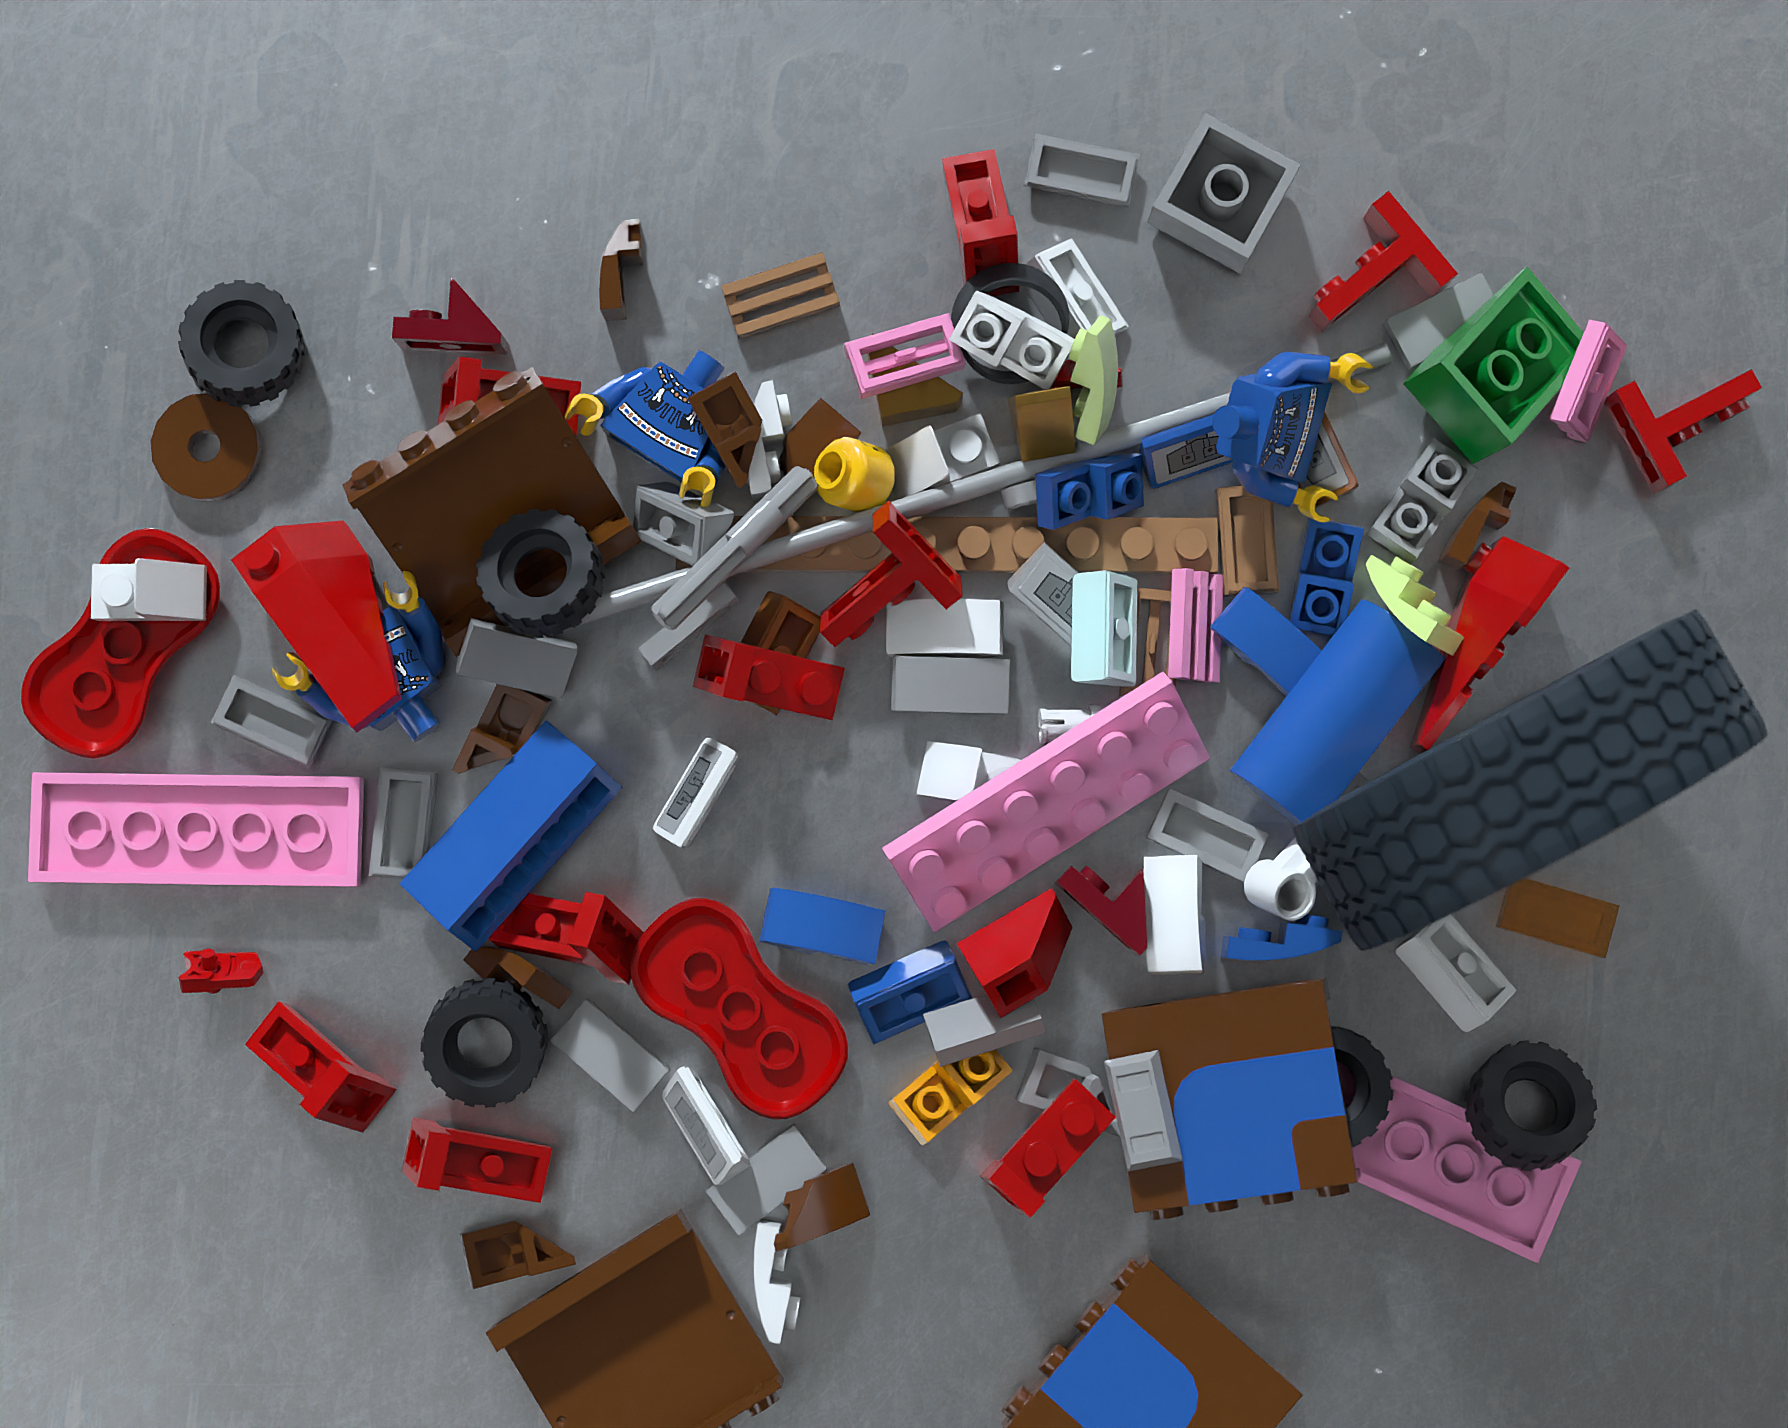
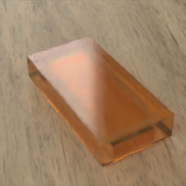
M1524 878L1506 888L1496 928L1598 958H1606L1620 905Z

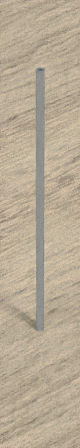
M1386 343L1354 353L1371 364L1373 369L1391 364L1392 361L1390 350ZM1339 358L1330 360V362H1336ZM1360 367V368L1355 369V370L1353 371V373L1351 374V376L1357 375V374H1360V373H1363V372H1366V371H1369V370H1372V369H1367V368H1364V367ZM1328 378L1327 381L1332 383V382H1335V381H1337V380H1336V379H1332V378ZM1230 393L1103 433L1095 445L1085 441L1075 442L1076 453L1026 462L1019 460L892 501L891 503L908 520L1035 479L1036 473L1048 469L1103 457L1140 445L1142 438L1215 414L1220 407L1228 404ZM883 505L765 542L729 577L873 531L872 514ZM691 567L598 597L595 603L596 608L590 615L587 614L579 625L659 600Z

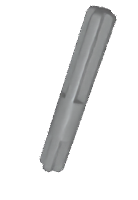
M796 466L786 474L652 605L651 613L657 622L664 628L675 630L816 492L818 484L812 473L806 468L803 469Z

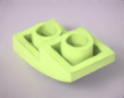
M1100 315L1088 331L1082 328L1079 330L1069 354V360L1076 362L1070 381L1084 386L1073 411V416L1081 418L1075 438L1092 445L1096 444L1109 426L1114 408L1118 379V354L1111 319Z
M1371 555L1366 562V567L1376 590L1387 607L1418 637L1453 656L1463 641L1464 636L1446 626L1452 616L1431 604L1437 593L1419 583L1424 573L1398 557H1395L1391 565Z

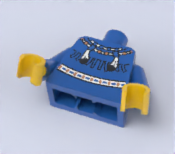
M700 350L697 351L683 374L662 362L657 363L653 368L640 367L609 381L592 394H579L575 396L565 414L566 420H569L575 414H580L587 418L580 431L584 436L591 435L599 420L604 419L600 426L608 437L681 483L680 498L683 499L685 493L689 490L696 489L701 491L703 495L700 506L703 508L710 505L714 486L726 470L723 461L687 400V397L716 382L725 369L721 363Z
M1282 352L1260 367L1257 373L1237 377L1233 382L1228 404L1220 407L1215 412L1212 424L1215 433L1219 436L1216 445L1217 453L1233 459L1231 470L1248 493L1288 508L1292 503L1296 504L1301 514L1318 522L1325 523L1331 520L1315 512V503L1322 496L1338 501L1336 494L1314 485L1300 489L1298 488V482L1305 483L1332 386V383L1327 381L1328 378L1336 379L1353 393H1364L1370 386L1361 380L1350 379V377L1357 368L1373 369L1371 364L1354 353L1344 354L1336 362H1330V356Z
M403 571V576L409 589L405 593L396 594L389 589L387 581H384V594L390 606L384 609V615L380 616L385 640L391 646L402 699L364 728L371 726L382 731L395 721H398L411 740L417 742L429 735L440 725V722L424 700L442 686L437 675L444 667L443 637L440 625L425 601L418 597L414 575L411 572ZM294 652L286 653L288 658L298 665V669L293 676L282 677L272 668V675L280 687L290 691L296 690L297 695L323 717L351 727L313 674H309L307 666L298 654Z

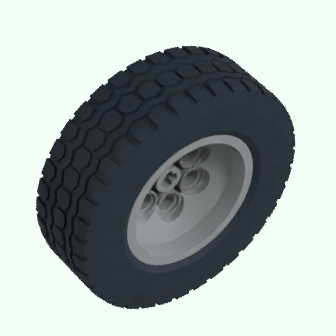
M1695 609L1643 633L1330 803L1292 829L1301 851L1315 873L1331 905H1334L1335 912L1341 923H1344V928L1350 939L1360 951H1366L1394 941L1458 912L1597 841L1733 762V760L1762 742L1768 736V732L1763 718L1744 688L1728 657L1725 655L1717 638L1714 637L1707 621Z

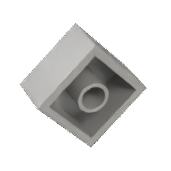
M1205 113L1152 206L1147 223L1241 274L1292 184L1301 164Z

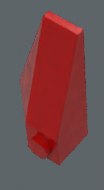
M344 520L274 526L231 559L260 604L356 733L402 699L391 646L385 640L380 617L384 615L382 603L376 596L372 575L375 574L373 561Z
M1505 536L1492 543L1490 547L1482 542L1476 548L1468 564L1463 566L1470 574L1460 587L1452 617L1448 624V627L1464 636V639L1453 656L1440 650V653L1446 659L1431 678L1409 747L1410 749L1420 754L1431 748L1469 700L1474 691L1470 687L1474 679L1481 680L1504 655L1503 651L1506 648V644L1502 641L1507 634L1513 636L1522 626L1526 627L1570 567L1553 557Z

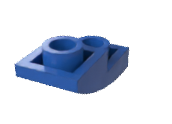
M1127 453L1066 464L1035 474L1038 526L1055 530L1090 516L1108 520L1144 506L1142 454Z
M1308 517L1289 621L1298 629L1333 636L1346 620L1354 589L1352 580L1364 532L1362 526L1332 520L1323 523Z
M1248 587L1241 589L1209 627L1245 663L1254 665L1285 696L1292 691L1322 651L1288 619Z
M773 887L769 890L759 942L806 954L820 953L864 965H872L876 963L885 910L830 897Z
M1305 915L1301 919L1295 920V924L1280 923L1278 943L1270 942L1272 933L1270 931L1239 927L1237 937L1223 936L1220 958L1277 960L1303 956L1341 942L1343 931L1328 929L1329 918Z

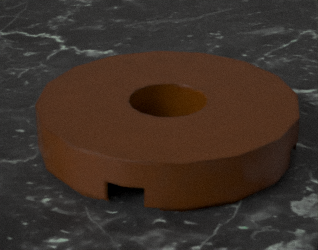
M208 393L188 395L171 404L157 420L151 438L152 462L161 479L180 495L201 502L224 500L243 490L251 480L250 477L254 473L255 467H258L262 456L260 432L251 415L240 406H229L227 402L221 400L217 402L211 399ZM205 434L217 435L220 441L219 453L210 461H198L193 452L196 440Z

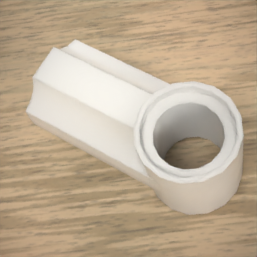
M1294 838L1274 860L1265 859L1257 862L1250 868L1244 881V893L1248 901L1253 905L1285 920L1294 921L1308 914L1314 905L1316 887L1319 885V882L1301 851L1296 838Z

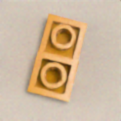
M996 1049L941 1067L937 1061L887 1104L923 1146L967 1108L979 1101L1013 1070Z

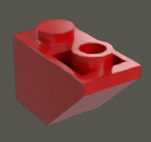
M1051 888L986 927L977 930L974 934L958 942L957 945L998 1016L1002 1018L1048 991L1073 927L1057 895Z

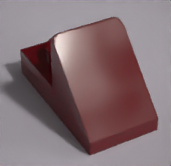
M453 278L450 279L448 319H442L441 313L431 310L409 311V317H393L392 339L403 350L508 355L509 344L502 333Z
M1086 865L1080 872L1073 866H1069L1054 884L1135 956H1141L1147 949L1143 870L1137 871L1112 901L1104 895L1110 886Z

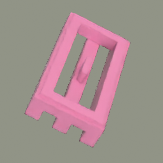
M949 313L845 343L844 352L846 358L850 361L853 378L857 381V390L860 398L864 399L963 370L966 361L961 347L949 340L954 331ZM936 333H943L944 339L901 350L863 362L861 356ZM942 353H950V356L872 379L868 377L870 374Z
M1589 320L1549 417L1553 423L1559 424V429L1567 432L1566 435L1570 439L1586 443L1591 437L1627 348V344L1605 322Z
M1188 568L1172 569L1169 678L1201 683L1220 682L1221 639L1209 627L1222 613L1223 574H1209V572L1194 571V569Z

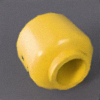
M844 437L834 440L820 453L814 466V477L818 484V494L826 503L858 513L883 505L886 502L895 482V467L891 456L883 448L854 438Z

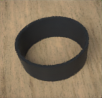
M1003 263L980 271L962 287L952 308L951 321L955 329L976 291L986 294L1003 286H1024L1034 289L1048 298L1058 312L1062 332L1068 334L1070 316L1068 303L1063 291L1049 275L1026 264ZM961 347L967 363L984 378L1002 384L1029 382V380L1014 371H1000L982 365L972 358L966 349Z

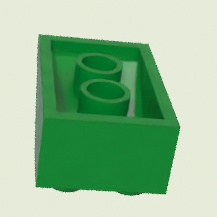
M1526 267L1518 272L1435 348L1403 384L1470 462L1475 464L1512 445L1562 388L1584 332L1532 271Z

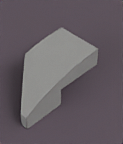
M1033 1048L1016 1100L1045 1110L1073 1079H1077L1112 1112L1103 1093L1105 1089L1098 1076L1092 1074L1090 1067L1038 1048ZM1115 1118L1104 1132L1120 1137L1117 1119Z

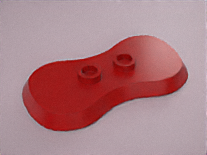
M151 528L134 530L112 544L105 552L100 564H135V559H152L207 566L206 621H96L91 619L90 597L89 603L78 622L69 632L44 649L34 659L25 674L22 684L21 703L26 718L41 736L58 748L79 757L96 759L109 756L128 744L136 735L143 722L153 682L162 666L175 652L196 638L212 621L220 599L218 574L203 553L174 534Z
M692 898L680 902L665 911L640 937L630 958V975L639 998L652 1012L689 1030L703 1041L715 1056L729 1089L745 1108L769 1119H789L805 1112L818 1103L838 1081L848 1059V1042L839 1019L826 1005L787 986L770 971L761 958L748 927L731 908L714 900Z

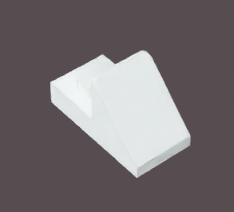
M981 413L933 431L930 425L885 450L891 456L895 467L893 490L897 500L1000 466L999 458Z
M135 559V564H92L91 619L96 621H206L207 566L152 559Z
M927 741L916 795L956 802L1021 760L982 752L981 748Z

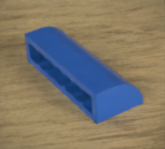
M1361 599L1229 771L1288 821L1296 825L1300 824L1320 809L1339 799L1446 658L1431 644L1410 631L1397 617L1376 604Z
M546 720L399 884L448 932L476 952L623 787Z

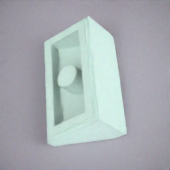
M1107 570L1074 575L1072 597V680L1086 684L1135 687L1137 579Z

